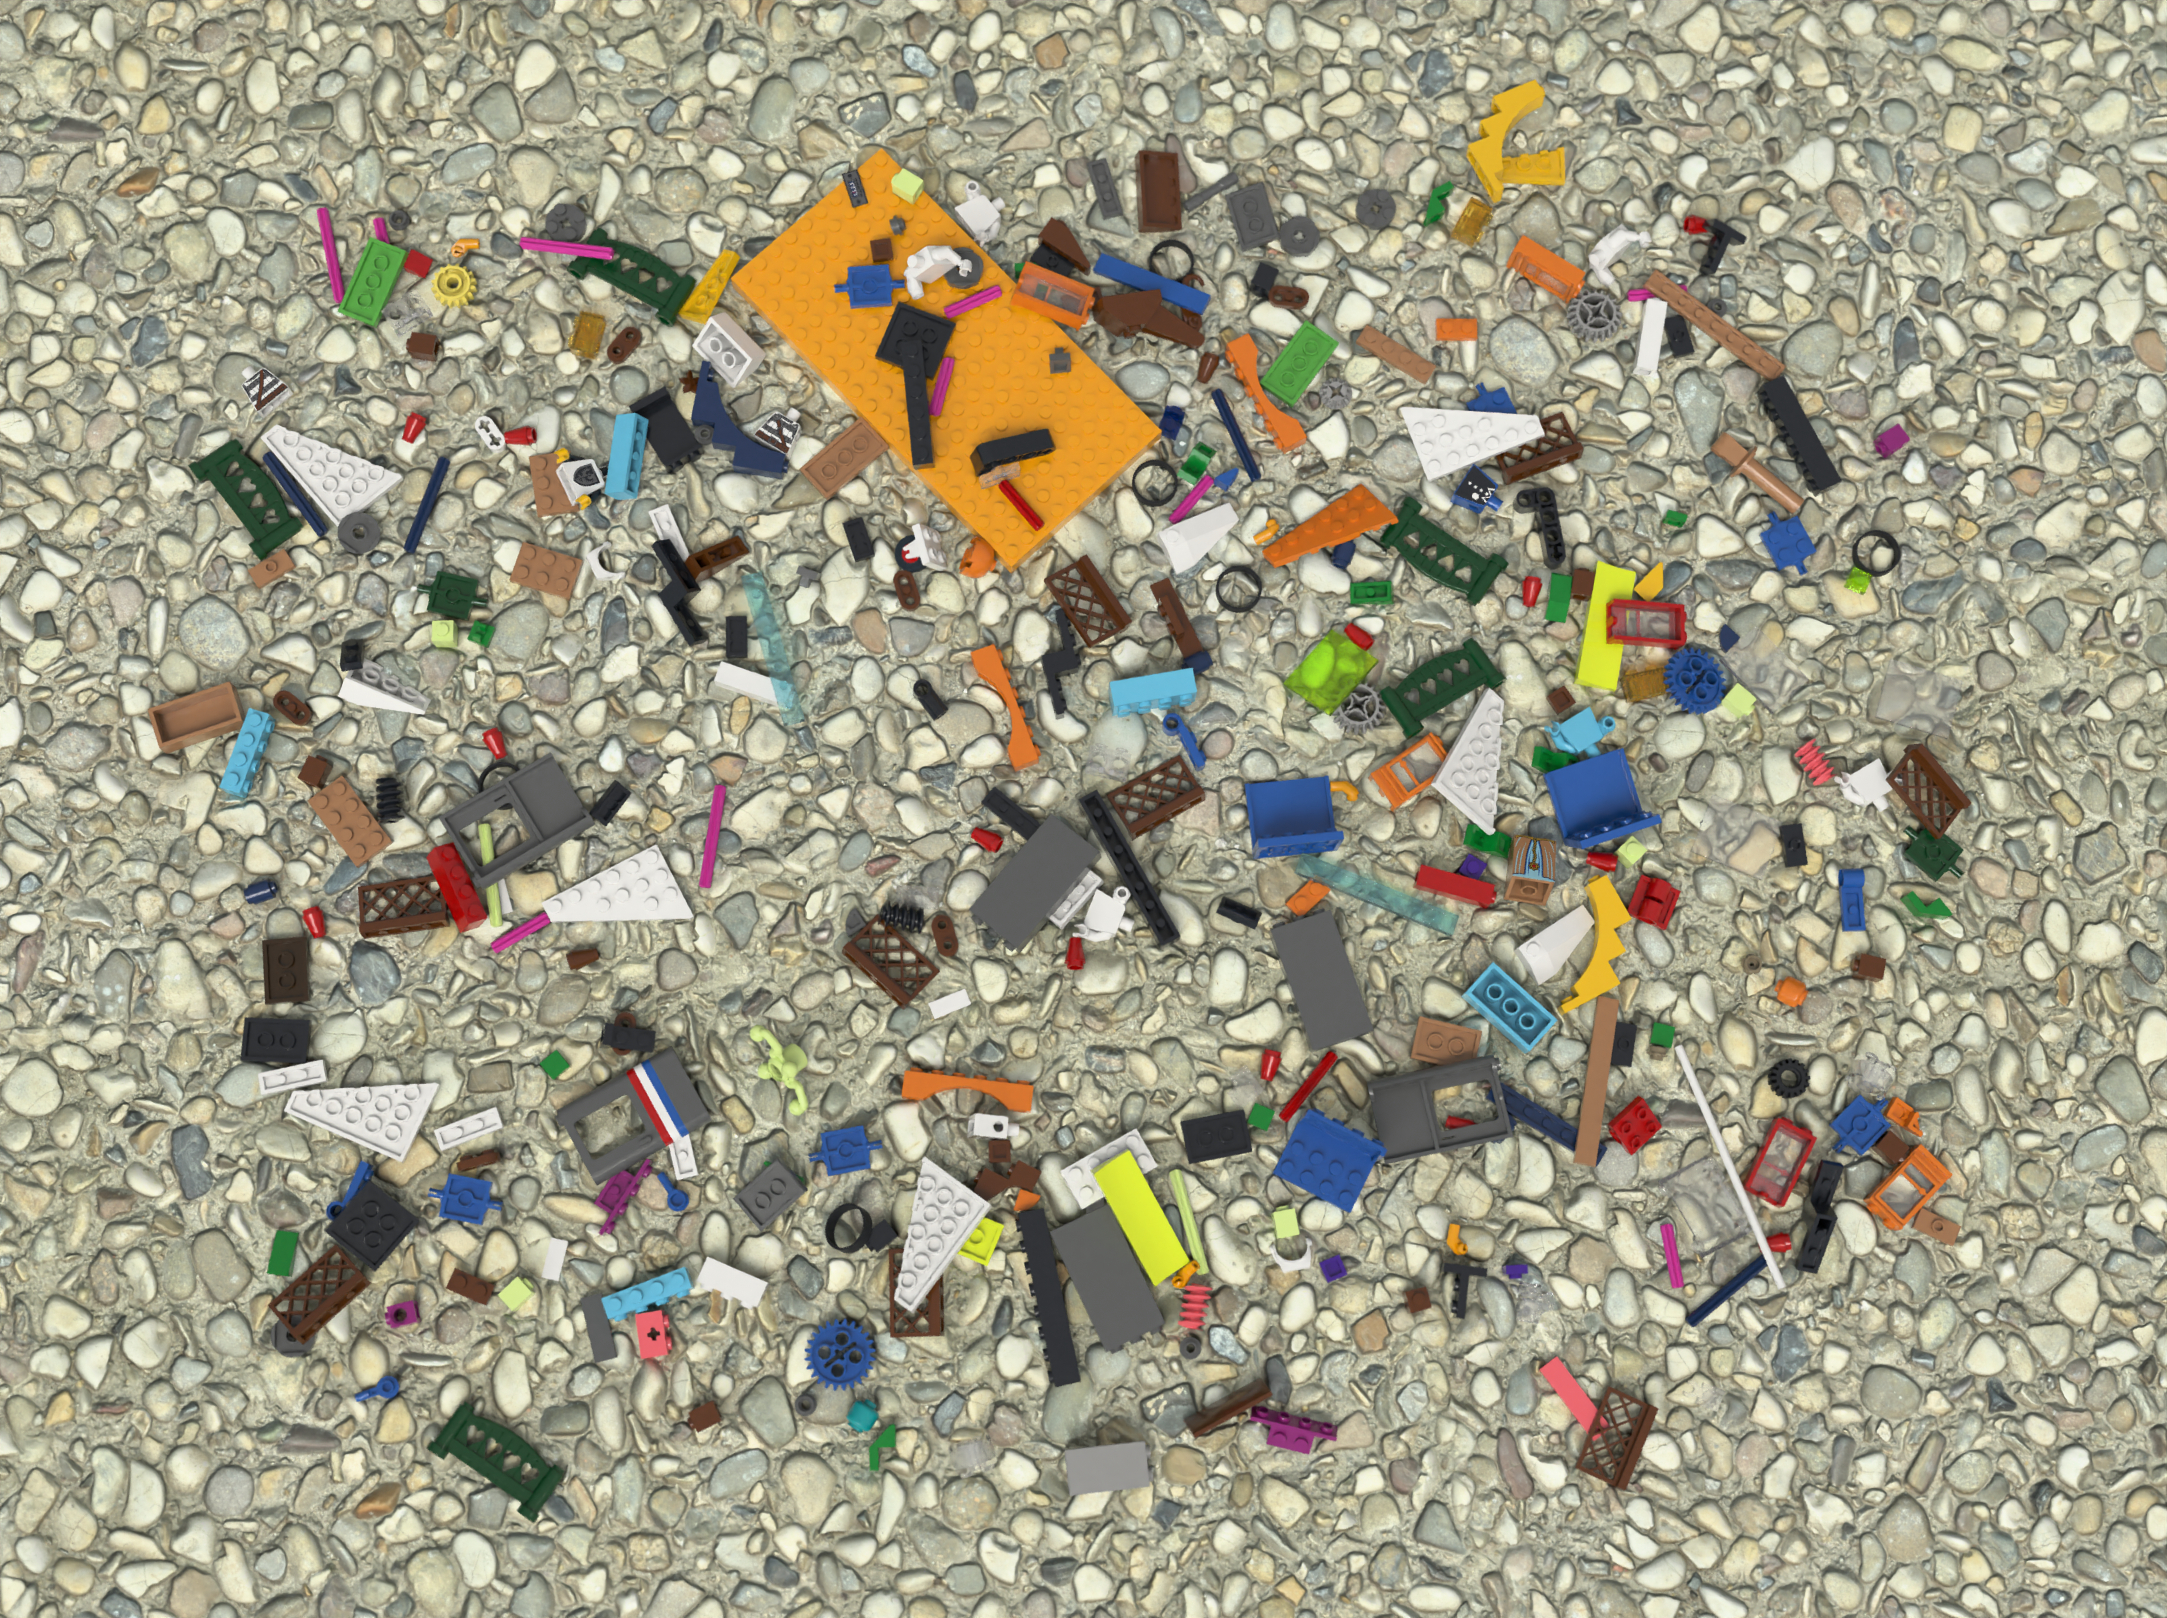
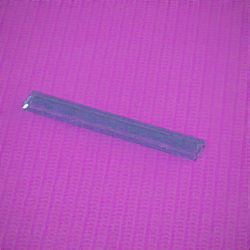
M762 573L741 576L783 725L788 726L805 722Z
M1305 853L1300 855L1294 874L1450 937L1454 933L1459 918L1456 914Z

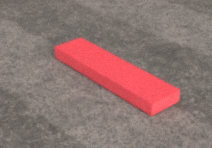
M1555 1356L1542 1366L1539 1371L1588 1434L1597 1408L1559 1358ZM1601 1416L1599 1421L1602 1429L1610 1427L1604 1417ZM1601 1434L1593 1436L1592 1441L1598 1439Z

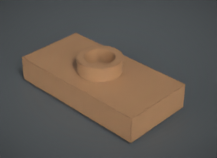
M283 549L250 568L248 572L257 587L261 589L292 571L296 566L286 550Z
M1920 1208L1911 1228L1946 1245L1953 1246L1961 1226Z

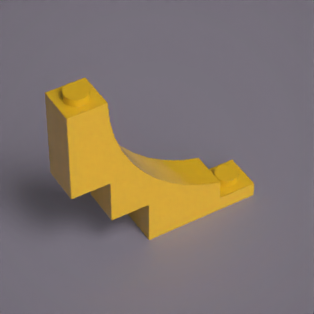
M1536 79L1493 96L1491 110L1494 115L1480 121L1478 133L1482 139L1468 145L1466 157L1493 203L1501 200L1502 192L1504 191V186L1501 182L1504 170L1502 146L1507 135L1518 121L1543 105L1545 90L1542 86H1539Z
M1599 874L1588 880L1589 884L1584 887L1594 914V945L1589 962L1583 973L1570 988L1575 998L1571 995L1561 1001L1562 1005L1557 1008L1561 1016L1621 984L1608 961L1626 952L1614 929L1629 922L1632 918L1607 875L1601 878Z

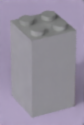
M1144 1440L1064 1449L1070 1496L1150 1487L1149 1481H1153L1152 1467H1148L1147 1459L1151 1458L1150 1446L1148 1444L1145 1445Z

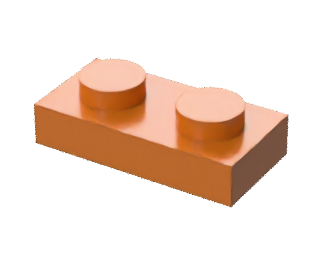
M1436 319V341H1476L1477 319Z
M1315 875L1285 905L1296 917L1305 915L1330 892V889Z

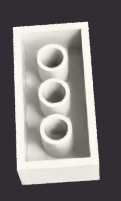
M1137 1129L1130 1131L1060 1171L1081 1211L1105 1198L1090 1171L1098 1165L1129 1149L1143 1176L1158 1167Z

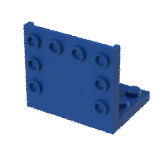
M1623 748L1543 774L1565 846L1585 849L1662 823L1660 814L1642 811Z
M1328 775L1255 784L1247 783L1244 785L1253 859L1338 850L1344 840L1343 831H1337V828H1335Z
M1313 1108V1110L1308 1109L1301 1115L1272 1174L1347 1213H1351L1375 1162L1382 1159L1388 1149L1384 1148V1143L1372 1138V1140L1363 1137L1364 1133L1355 1128L1352 1131L1345 1128V1123L1336 1118L1330 1120L1324 1117V1112Z

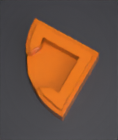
M1020 1189L1013 1210H1028L1037 1204L1041 1196Z

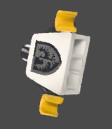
M564 447L555 451L554 454L559 456V459L556 460L557 463L563 462L556 470V473L571 505L575 506L581 503V510L593 506L601 496V489L605 486L603 479L607 478L608 467L597 468L593 459H585L584 457L569 454L568 450Z

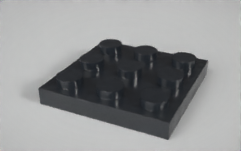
M898 302L876 352L875 359L903 369L901 342L922 340L927 379L933 381L956 328V323Z
M368 1179L327 1225L324 1232L376 1272L420 1220Z

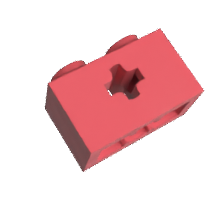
M663 1310L635 1314L641 1359L670 1355L669 1350L673 1349L671 1336H667L666 1328L670 1327L668 1314L665 1315ZM653 1328H655L656 1331H660V1335L656 1337V1341L653 1337H650V1333L653 1332Z

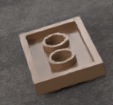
M554 453L529 457L537 516L539 518L580 511L579 503L575 506L571 505L556 473V470L563 462L557 463L556 460L559 459V456Z
M523 542L509 581L570 600L583 565V560Z
M1419 1016L1410 1059L1440 1066L1477 1058L1482 1031Z

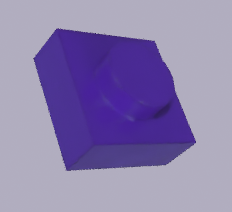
M1468 854L1457 873L1478 880L1487 864Z
M1339 1254L1318 1263L1327 1283L1348 1275Z
M1528 1265L1502 1266L1503 1275H1509V1279H1521L1522 1274H1528Z

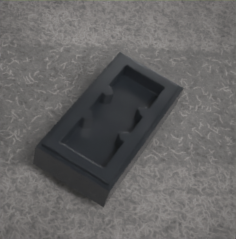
M1043 243L1040 244L1030 258V262H1035L1040 267L1067 278L1075 268L1073 263Z
M1679 315L1665 319L1664 330L1673 358L1676 359L1694 354L1695 351L1684 317Z
M859 517L843 522L842 525L855 563L875 557L863 518Z
M726 616L727 659L748 658L747 616Z
M614 780L590 810L589 814L602 825L607 826L632 793L618 781Z
M1802 823L1779 826L1785 868L1808 865Z
M1223 896L1216 912L1254 930L1262 915L1261 912Z
M1616 1022L1611 1065L1632 1067L1637 1025Z

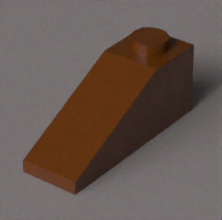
M1052 217L1038 235V244L1043 243L1073 263L1077 270L1089 276L1091 265L1067 227V224L1060 219L1056 220Z
M736 536L688 556L685 564L695 581L699 583L743 558L749 551L740 537Z

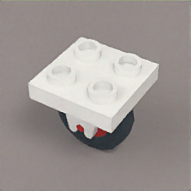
M920 523L912 526L914 535L904 537L896 545L895 560L903 570L914 573L920 572L926 567L938 571L947 569L945 563L947 557L940 545L941 536L933 528Z

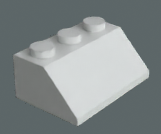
M726 312L711 316L692 345L706 361L711 362V366L732 388H736L750 376L767 355Z

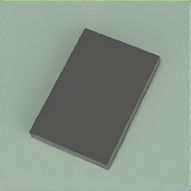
M1263 181L1225 195L1242 252L1281 239Z
M779 1157L733 1199L757 1228L763 1231L807 1192L808 1188L785 1161Z

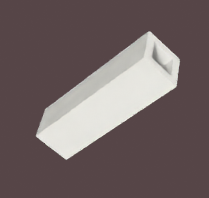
M1647 298L1643 305L1632 374L1653 377L1657 371L1668 303L1659 298Z
M721 661L714 679L716 686L786 710L789 704H793L796 697L792 685Z

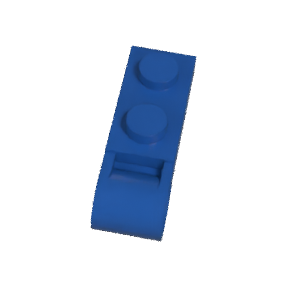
M1175 713L1167 714L1163 719V732L1168 736L1178 735L1196 772L1204 769L1207 759L1203 751L1198 750L1195 744L1197 739L1194 733L1188 731L1179 715ZM1168 721H1175L1178 726L1175 729H1170L1166 723Z
M1862 868L1840 869L1838 883L1842 932H1863L1866 930L1862 887L1865 883L1864 871Z
M363 1161L360 1162L343 1202L334 1201L327 1206L326 1214L330 1220L334 1219V1210L337 1206L343 1208L368 1179L371 1180L374 1170H372L374 1165Z

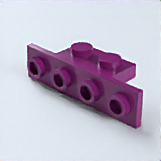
M646 1159L635 1177L624 1170L609 1179L594 1202L595 1205L610 1213V1216L599 1231L600 1235L605 1237L607 1233L609 1235L612 1233L617 1225L615 1223L618 1215L622 1216L629 1206L627 1204L631 1196L635 1197L640 1190V1181L643 1177L647 1178L653 1169L651 1166L652 1161Z
M1264 1406L1251 1407V1421L1271 1425L1266 1441L1268 1445L1309 1455L1314 1436L1332 1441L1337 1440V1426L1329 1422H1318L1308 1417L1290 1415L1285 1411L1270 1410Z

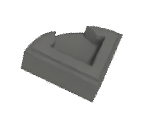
M856 907L849 913L846 919L845 929L848 937L866 926Z

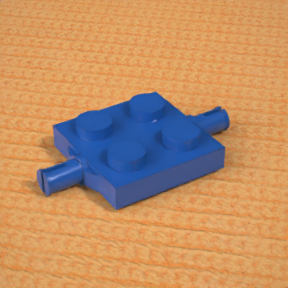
M889 264L848 267L847 284H834L835 293L847 292L850 298L851 309L892 306L891 294L893 289L905 288L904 279L892 280L889 274Z
M1483 382L1475 386L1480 396L1466 403L1469 411L1517 414L1505 387L1493 392H1487Z
M1775 511L1769 513L1767 516L1773 526L1769 530L1760 533L1759 536L1778 571L1786 567L1796 566L1800 576L1805 575L1808 571L1803 561L1805 558L1815 554L1817 550L1798 516H1795L1787 521L1780 522Z
M1857 1095L1829 1124L1840 1138L1832 1149L1836 1150L1835 1152L1839 1154L1847 1145L1859 1156L1863 1155L1891 1126L1880 1112L1888 1104V1101L1881 1096L1873 1105L1867 1102L1861 1095Z
M861 1125L820 1133L822 1140L821 1151L808 1154L809 1157H813L809 1158L810 1162L824 1161L828 1177L871 1169L870 1151L883 1149L881 1139L868 1142L865 1137L864 1126Z
M449 1173L443 1190L430 1187L429 1191L437 1194L428 1193V1197L440 1199L439 1217L483 1225L488 1209L501 1211L503 1208L494 1206H503V1202L491 1200L490 1193L493 1182Z

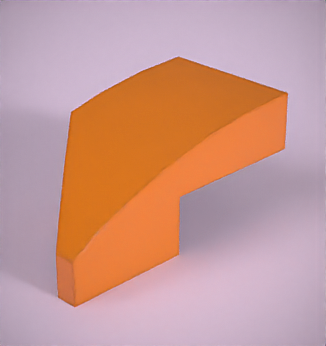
M1892 1097L1882 1115L1910 1133L1922 1137L1923 1132L1920 1130L1918 1118H1920L1919 1112H1914L1912 1107L1898 1097Z

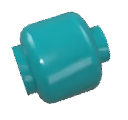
M868 1399L864 1402L856 1400L846 1415L849 1421L847 1424L860 1433L863 1431L869 1432L879 1418V1413L875 1410L877 1405Z

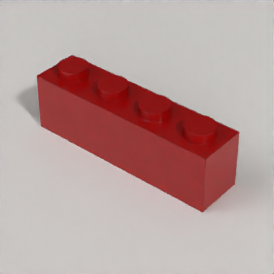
M454 842L434 847L426 859L460 933L480 927L488 917Z

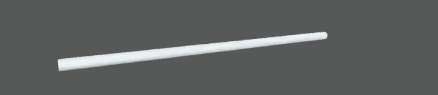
M1683 1045L1675 1047V1051L1778 1290L1786 1287V1284Z

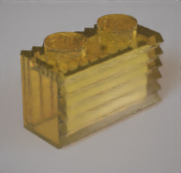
M1471 197L1453 229L1451 237L1470 247H1473L1475 242L1479 243L1484 235V232H1482L1484 225L1488 227L1493 218V215H1491L1492 206Z
M580 311L579 317L576 316L573 323V328L575 329L574 336L570 335L568 340V347L572 355L597 359L607 324L605 316Z
M1657 665L1646 667L1645 671L1637 672L1635 669L1625 672V675L1620 679L1626 703L1667 695L1668 692L1665 690L1669 686L1663 683V681L1667 680V677L1663 676L1665 672L1664 667L1657 668Z

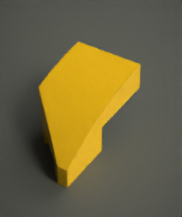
M1660 561L1634 588L1645 601L1650 602L1663 589V563Z

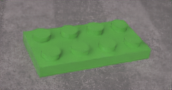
M370 237L337 312L377 328L409 253Z
M1306 320L1259 382L1260 386L1293 408L1339 346V342Z

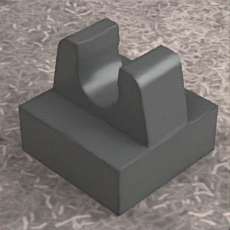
M1063 347L1055 348V354H1049L1050 374L1071 372L1070 353H1064Z
M799 565L796 574L802 576L799 586L809 588L812 580L819 581L822 573Z

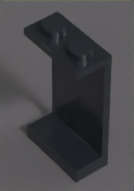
M665 386L629 406L631 413H637L649 420L646 438L668 474L672 471L678 472L688 462H695L702 457L704 451L701 444L696 441Z

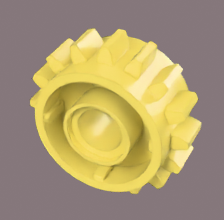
M458 263L455 266L448 264L447 267H440L438 273H434L435 280H431L434 287L431 290L435 294V299L437 301L440 300L442 306L447 304L450 309L453 306L461 308V305H468V301L474 299L473 293L477 292L474 285L477 282L473 278L472 271L468 272L466 266L461 268ZM455 283L459 284V285H458L456 288H454V289H451V288H450V286H451L452 284H455Z

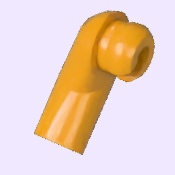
M459 239L452 246L451 253L454 257L459 258L469 249H480V240Z
M1275 519L1267 521V529L1253 536L1257 545L1271 539L1278 532L1279 524L1276 523Z
M1329 782L1330 792L1343 791L1347 794L1348 801H1356L1358 799L1359 791L1350 782Z
M1449 1224L1447 1245L1457 1255L1466 1254L1468 1246L1458 1237L1460 1225Z
M1193 1260L1180 1269L1177 1275L1172 1278V1285L1175 1288H1184L1192 1274L1200 1269L1199 1263Z

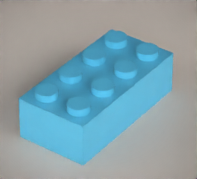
M1193 668L1109 682L1108 695L1112 716L1118 715L1119 718L1129 716L1133 712L1145 714L1151 712L1150 709L1159 708L1162 711L1170 709L1173 705H1179L1180 707L1192 705L1197 695Z
M1494 962L1485 969L1461 996L1524 1054L1528 1053L1557 1021L1550 1012Z

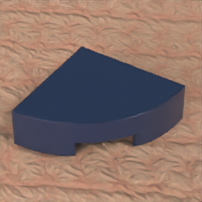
M1726 624L1723 625L1719 632L1720 648L1725 654L1741 638Z

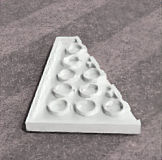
M1415 407L1400 408L1428 482L1545 436L1537 415Z
M275 425L260 437L337 527L345 516L355 512H364L404 480L399 473L396 474L386 470L384 467L371 464L369 461L351 456L339 449L329 447L327 444L309 439L279 425Z
M1491 688L1485 689L1431 783L1434 788L1488 835L1495 832L1493 822L1494 815L1497 814L1496 801L1498 799L1499 783H1496L1497 770L1500 769L1499 756L1501 755L1502 740L1499 738L1500 725H1503L1502 712L1504 710V700Z
M657 844L542 902L552 923L691 920L694 918Z
M428 1083L293 1091L284 1111L404 1163L440 1085Z
M926 1157L922 1159L921 1173L917 1183L918 1188L912 1207L911 1223L908 1227V1238L905 1242L901 1273H899L898 1277L899 1283L894 1300L912 1313H914L992 1207L991 1204Z

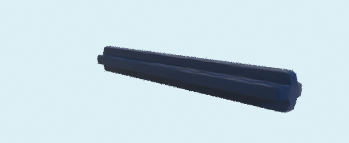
M1221 389L1214 390L1211 396L1252 482L1261 479V473Z
M271 451L265 453L263 461L317 536L321 537L327 534L328 528L274 453Z
M445 457L438 458L403 549L406 552L415 553L450 464L449 459Z
M1763 1254L1687 1316L1685 1320L1690 1327L1698 1325L1768 1265Z

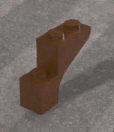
M1020 1160L1016 1164H1011L1007 1175L1010 1176L1009 1179L985 1168L983 1172L979 1170L974 1183L977 1185L973 1192L986 1202L1002 1191L1013 1187L1022 1188L1032 1193L1041 1175V1171Z

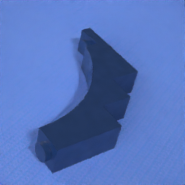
M702 361L691 415L692 424L694 426L709 425L714 429L712 437L714 449L735 452L732 465L734 472L783 480L784 473L787 474L789 470V461H787L786 455L756 444L738 430L724 409L718 383L713 382L715 370L712 369L711 362Z

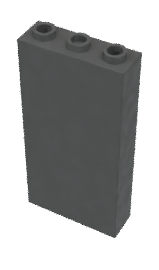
M1050 814L969 908L972 915L971 919L979 926L981 924L985 925L988 928L987 932L995 939L997 937L1001 938L1004 941L1003 945L1011 952L1016 950L1020 954L1050 919L1051 915L1055 913L1088 872L1102 858L1100 851L1053 814Z
M1324 908L1312 912L1313 916L1307 918L1301 915L1293 918L1291 923L1285 924L1280 922L1272 925L1273 929L1269 931L1311 1053L1374 1031L1331 910L1325 911Z
M1109 1204L1049 1232L1105 1352L1110 1351L1111 1354H1114L1124 1349L1122 1344L1128 1341L1132 1345L1143 1340L1142 1335L1147 1332L1153 1335L1163 1330L1161 1325L1165 1324V1321Z

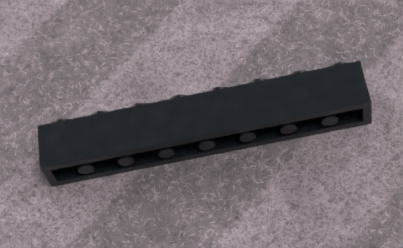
M1095 790L1078 799L1079 808L1124 887L1130 891L1132 901L1160 950L1179 941L1181 936L1099 792Z
M1044 1208L1018 1213L1019 1218L1015 1219L1017 1232L1022 1231L1023 1240L1019 1242L1022 1254L1026 1253L1028 1259L1027 1262H1024L1026 1275L1031 1274L1032 1283L1029 1284L1031 1297L1035 1296L1037 1305H1033L1035 1317L1041 1320L1042 1326L1038 1327L1040 1340L1045 1339L1046 1348L1042 1350L1045 1362H1050L1051 1370L1047 1371L1049 1383H1054L1055 1387L1081 1382Z

